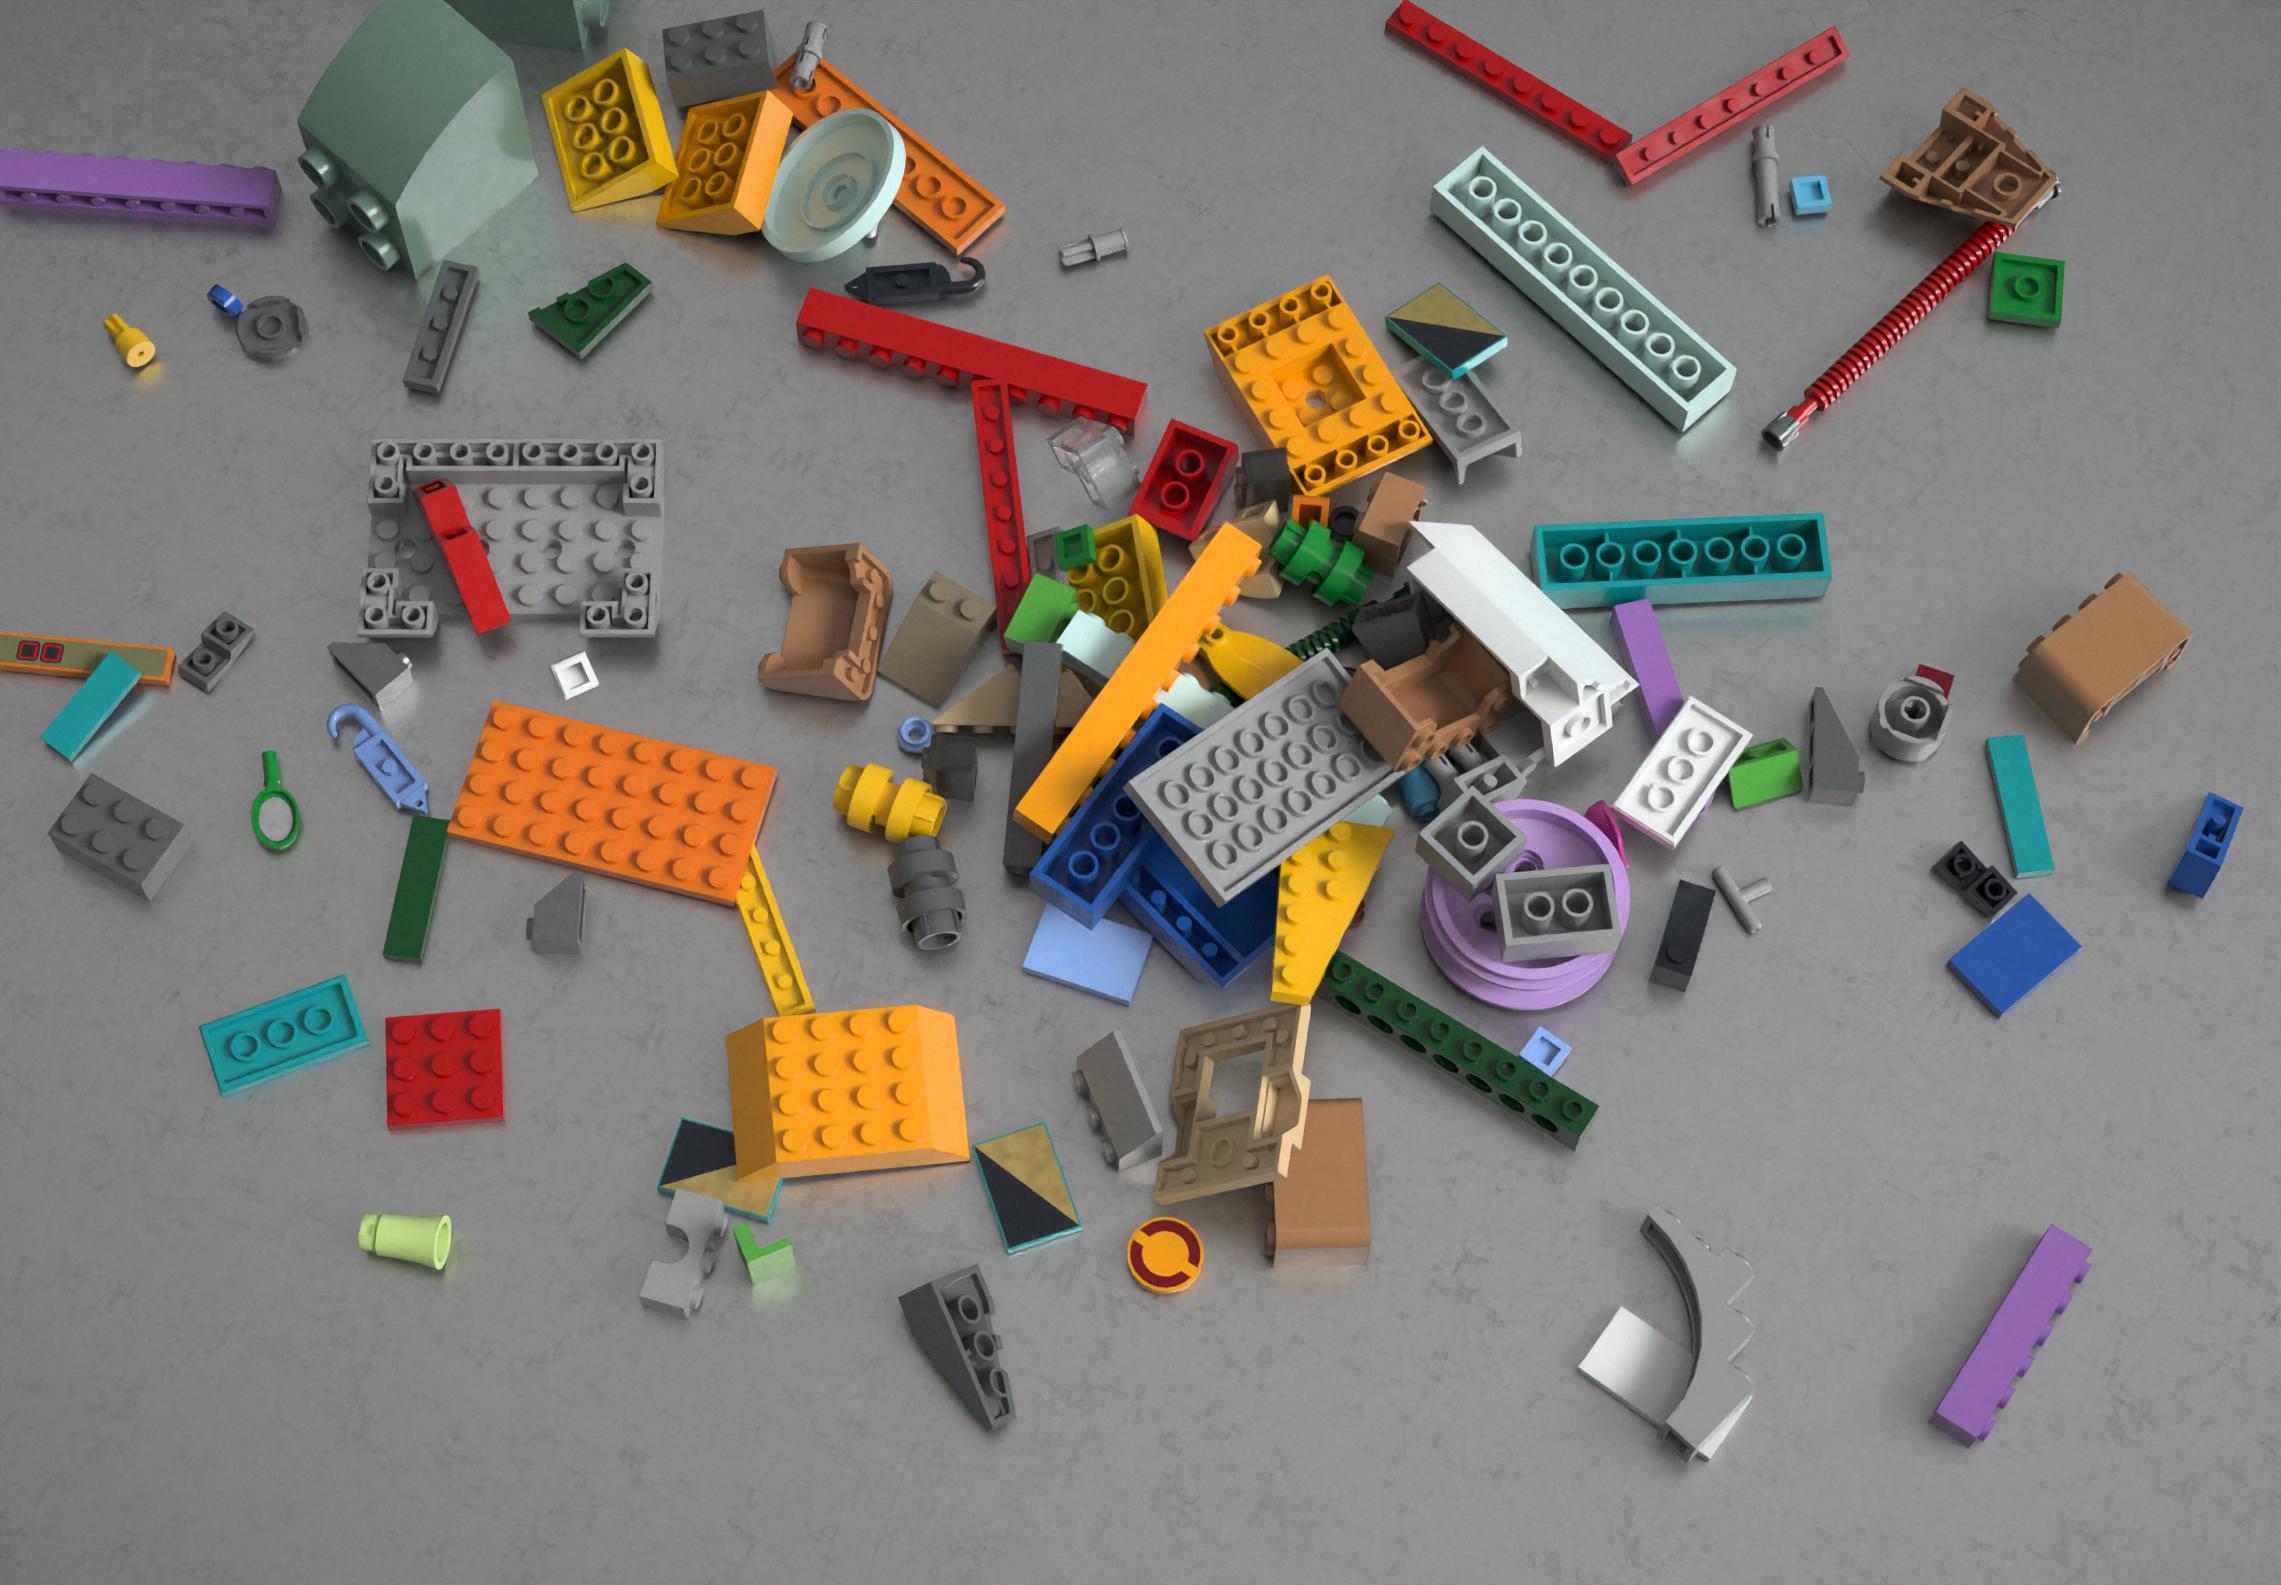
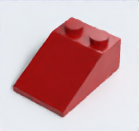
M1171 418L1127 513L1128 516L1137 514L1154 527L1189 541H1195L1226 490L1240 459L1237 444Z

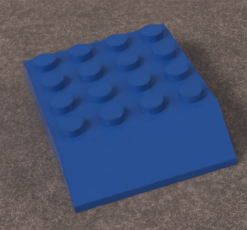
M1162 838L1117 899L1195 978L1223 990L1274 945L1279 866L1218 908Z

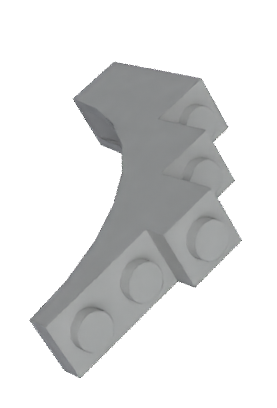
M1657 1204L1647 1214L1640 1231L1661 1252L1676 1275L1688 1304L1693 1328V1363L1687 1389L1679 1405L1665 1421L1657 1437L1688 1463L1739 1411L1756 1388L1743 1369L1729 1363L1748 1344L1756 1330L1743 1312L1730 1306L1748 1288L1756 1272L1751 1269L1749 1262L1743 1256L1733 1253L1728 1247H1725L1717 1256L1714 1255L1704 1240L1694 1237L1682 1226L1681 1221L1676 1215L1665 1211Z

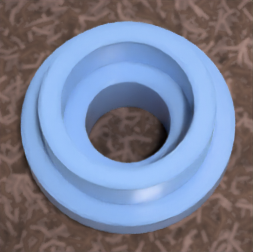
M919 717L905 720L897 732L899 745L910 753L926 751L934 741L932 725ZM913 733H919L923 736L917 741L909 738Z

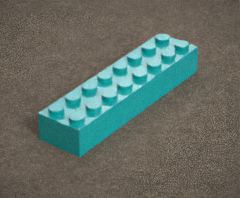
M1823 512L1534 525L1530 542L1534 585L1560 609L1611 607L1649 598L1651 605L1825 597L1832 579Z

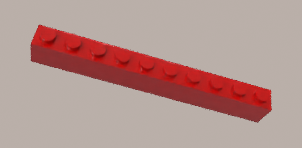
M811 287L796 321L798 340L807 346L834 350L848 358L855 356L869 360L872 364L879 367L890 366L897 368L910 376L928 377L949 387L956 385L971 390L970 381L1006 377L1009 403L1011 405H1025L1036 408L1046 415H1060L1071 418L1080 425H1095L1105 428L1115 435L1126 434L1134 437L1147 403V383Z

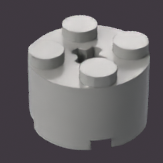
M1919 676L1905 677L1904 680L1887 685L1877 702L1870 722L1871 739L1875 747L1895 759L1916 763L1923 762L1928 756L1933 754L1940 746L1952 720V707L1945 698V692L1935 682Z

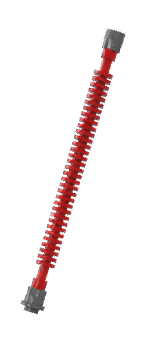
M2052 170L2050 171L2057 178V183L2033 210L2040 209L2049 199L2058 197L2062 191L2060 179ZM1985 221L1965 242L1926 276L1918 286L1912 289L1888 314L1879 320L1858 342L1819 376L1810 387L1805 389V400L1799 406L1794 405L1787 412H1781L1761 431L1762 438L1766 444L1775 451H1782L1800 434L1798 430L1808 422V416L1814 410L1825 411L1870 366H1873L1900 338L1906 335L1930 310L1956 288L1965 277L1971 274L1977 266L1988 258L2000 244L2004 243L2018 229V226L2011 228L1991 221Z

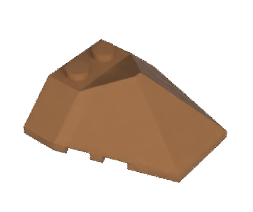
M1964 87L1942 109L1940 126L1910 158L1901 153L1880 175L1879 179L1908 198L2011 228H2016L2057 183V178L2031 149L2027 150L2017 139L2018 134L2012 127L2007 128L1997 116L1998 111L1994 106Z

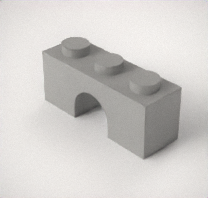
M677 1187L665 1220V1227L668 1235L683 1239L689 1244L686 1255L675 1263H662L651 1260L639 1294L643 1307L686 1320L691 1308L697 1310L703 1294V1287L699 1286L703 1273H710L715 1260L716 1251L712 1250L716 1236H723L728 1221V1215L724 1214L722 1200Z

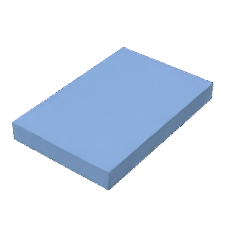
M1047 902L1024 960L1022 971L1130 1006L1154 941V935L1104 918L1091 931Z

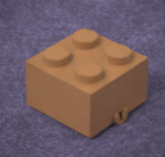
M1385 471L1380 483L1374 481L1367 497L1368 507L1366 512L1360 511L1353 527L1355 534L1351 543L1365 551L1362 562L1377 573L1392 579L1394 578L1414 535V532L1409 528L1408 521L1420 522L1422 508L1428 503V500L1424 497L1426 486Z

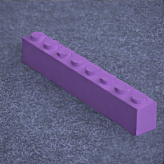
M19 148L11 150L0 149V204L275 224L282 188L276 170H270L266 167L243 168L234 167L230 164H220L218 166L203 165L193 161L176 163L165 162L161 159L136 160L125 156L109 158L96 157L87 153L69 155L56 151L42 153L28 152Z

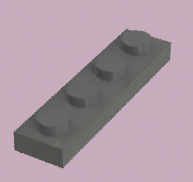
M443 260L402 379L404 387L439 394L479 276L478 267Z

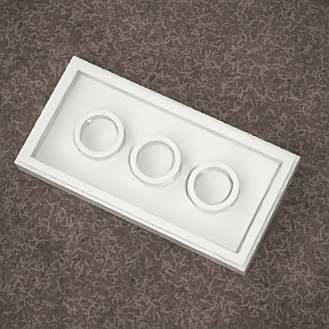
M1689 696L1610 807L1611 813L1673 851L1748 745L1753 734L1694 697Z
M1621 1306L1581 1362L1577 1371L1661 1429L1665 1421L1679 1405L1687 1389L1693 1355ZM1750 1396L1739 1411L1697 1453L1698 1456L1709 1462L1753 1396Z

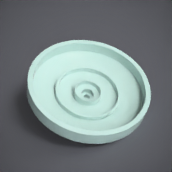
M851 108L833 113L805 130L781 156L761 226L767 241L791 260L813 263L832 258L846 251L867 235L888 210L903 178L906 159L905 146L896 128L873 110Z

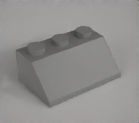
M1120 1029L1114 1030L1077 1057V1071L1073 1072L1072 1076L1079 1094L1085 1092L1091 1105L1087 1106L1086 1109L1092 1126L1094 1128L1100 1126L1105 1139L1100 1141L1104 1155L1108 1162H1115L1120 1172L1162 1156L1163 1129Z

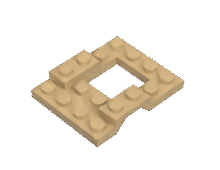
M1284 1003L1180 1029L1169 1095L1179 1128L1175 1153L1158 1163L1153 1194L1155 1201L1161 1205L1287 1178L1290 1152L1299 1151L1302 1147L1311 1081L1302 1074L1311 1005L1303 1006ZM1265 1050L1256 1109L1216 1118L1218 1102L1209 1096L1214 1062Z

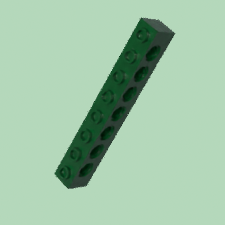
M1337 949L1332 956L1325 974L1314 993L1315 996L1573 1151L1577 1149L1594 1122L1599 1105Z

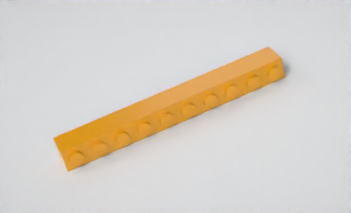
M1225 521L1017 805L1013 821L1049 845L1056 836H1059L1072 819L1070 816L1078 806L1081 807L1094 789L1091 787L1099 777L1103 778L1116 762L1113 757L1120 748L1125 750L1138 732L1134 728L1141 719L1147 721L1158 707L1159 703L1155 699L1163 690L1168 693L1175 685L1180 676L1176 670L1182 662L1190 664L1201 647L1197 642L1203 633L1210 636L1221 620V617L1217 614L1222 607L1226 605L1230 608L1242 591L1238 587L1244 577L1251 579L1262 563L1258 559L1262 548L1261 544Z

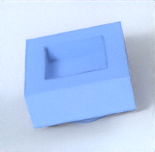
M1540 1026L1518 1057L1552 1077L1568 1056L1572 1047Z

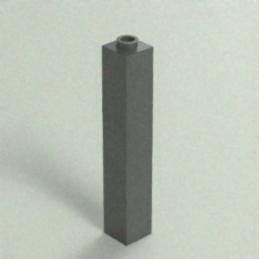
M1024 641L1003 865L1011 866L1010 873L1030 875V872L1043 857L1044 841L1012 819L1015 808L1053 757L1064 647L1061 643Z

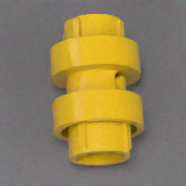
M873 762L869 763L866 768L854 764L846 767L834 793L833 808L836 812L847 816V824L868 833H871L877 824L886 827L885 839L897 844L916 836H937L944 819L947 803L943 797L932 794L931 784L909 776L902 785L893 782V770Z

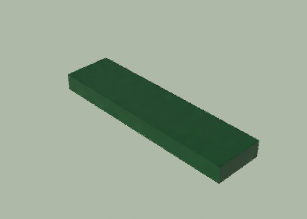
M413 815L382 953L386 959L422 963L449 841V835L446 831L450 820Z

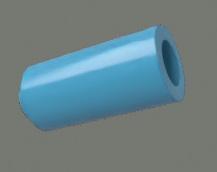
M1428 759L1422 761L1415 769L1398 780L1410 816L1419 817L1420 820H1429L1440 814V809L1436 806V803L1442 796V792L1437 781L1424 768V764Z

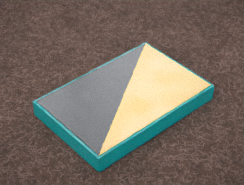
M1440 282L1385 317L1386 326L1453 381L1508 345V339L1504 333Z
M682 1117L657 1190L660 1193L674 1196L678 1187L722 1200L724 1211L769 1224L784 1178L738 1182L734 1132Z
M1045 1122L972 1145V1151L1008 1254L1082 1231V1225Z

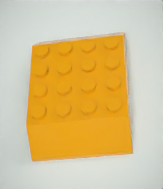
M920 1005L762 1018L726 1035L738 1182L970 1161L953 1015Z

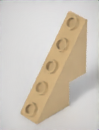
M1009 665L933 720L932 723L936 725V732L958 733V725H973V733H995V726H1010V733H1016L1021 675L1014 665ZM1070 668L1064 671L1060 677L1055 734H1069V727L1077 725L1094 701Z

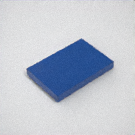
M2028 893L1950 958L1947 965L2000 1019L2077 954L2082 946Z

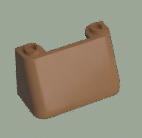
M861 543L785 549L783 562L779 568V578L787 590L793 594L781 653L774 652L764 655L758 666V680L771 690L851 702L868 700L873 691L892 596L893 584L890 572Z

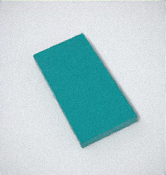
M345 974L198 1026L220 1094L223 1098L370 1045Z

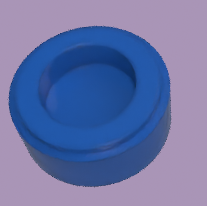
M215 284L207 293L208 300L229 317H236L243 308L242 303L220 285Z

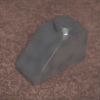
M332 642L327 646L333 663L380 710L414 684L410 671L413 665L400 650L394 653L385 643Z
M575 870L534 905V917L527 918L526 937L527 940H532L536 954L582 955L587 890L583 870Z

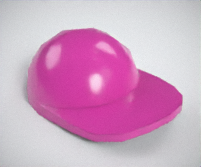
M1599 800L1587 809L1583 817L1592 822L1606 835L1617 850L1624 867L1628 868L1629 864L1624 855L1618 825L1607 803L1604 800Z

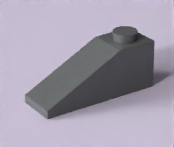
M1815 687L1809 702L1808 803L1852 806L1857 794L1863 793L1865 773L1864 771H1859V757L1823 687Z

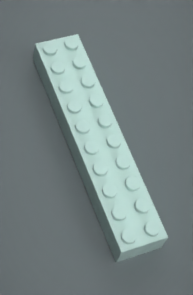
M1483 146L1433 186L1430 210L1681 432H1684L1731 390L1737 369Z

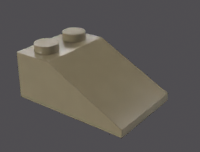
M935 571L915 598L877 668V674L939 709L998 626L997 606Z

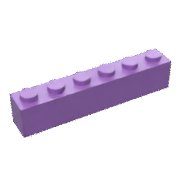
M2050 1225L1928 1421L1930 1424L1968 1448L1977 1438L1984 1442L1996 1421L1990 1418L1996 1406L2003 1410L2015 1392V1389L2009 1386L2015 1375L2023 1378L2035 1358L2029 1355L2034 1344L2036 1343L2042 1347L2054 1327L2048 1321L2054 1312L2061 1315L2072 1299L2073 1295L2068 1293L2067 1290L2073 1281L2080 1284L2091 1268L2092 1264L2088 1263L2086 1259L2093 1250L2092 1248L2057 1226Z

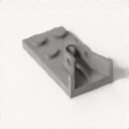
M1421 355L1389 370L1426 429L1453 462L1456 483L1458 485L1464 483L1467 465L1485 456L1500 455L1511 458L1522 456L1519 428L1472 369L1453 381Z

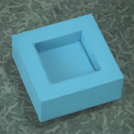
M1825 175L1791 178L1789 188L1796 215L1830 211L1832 201Z

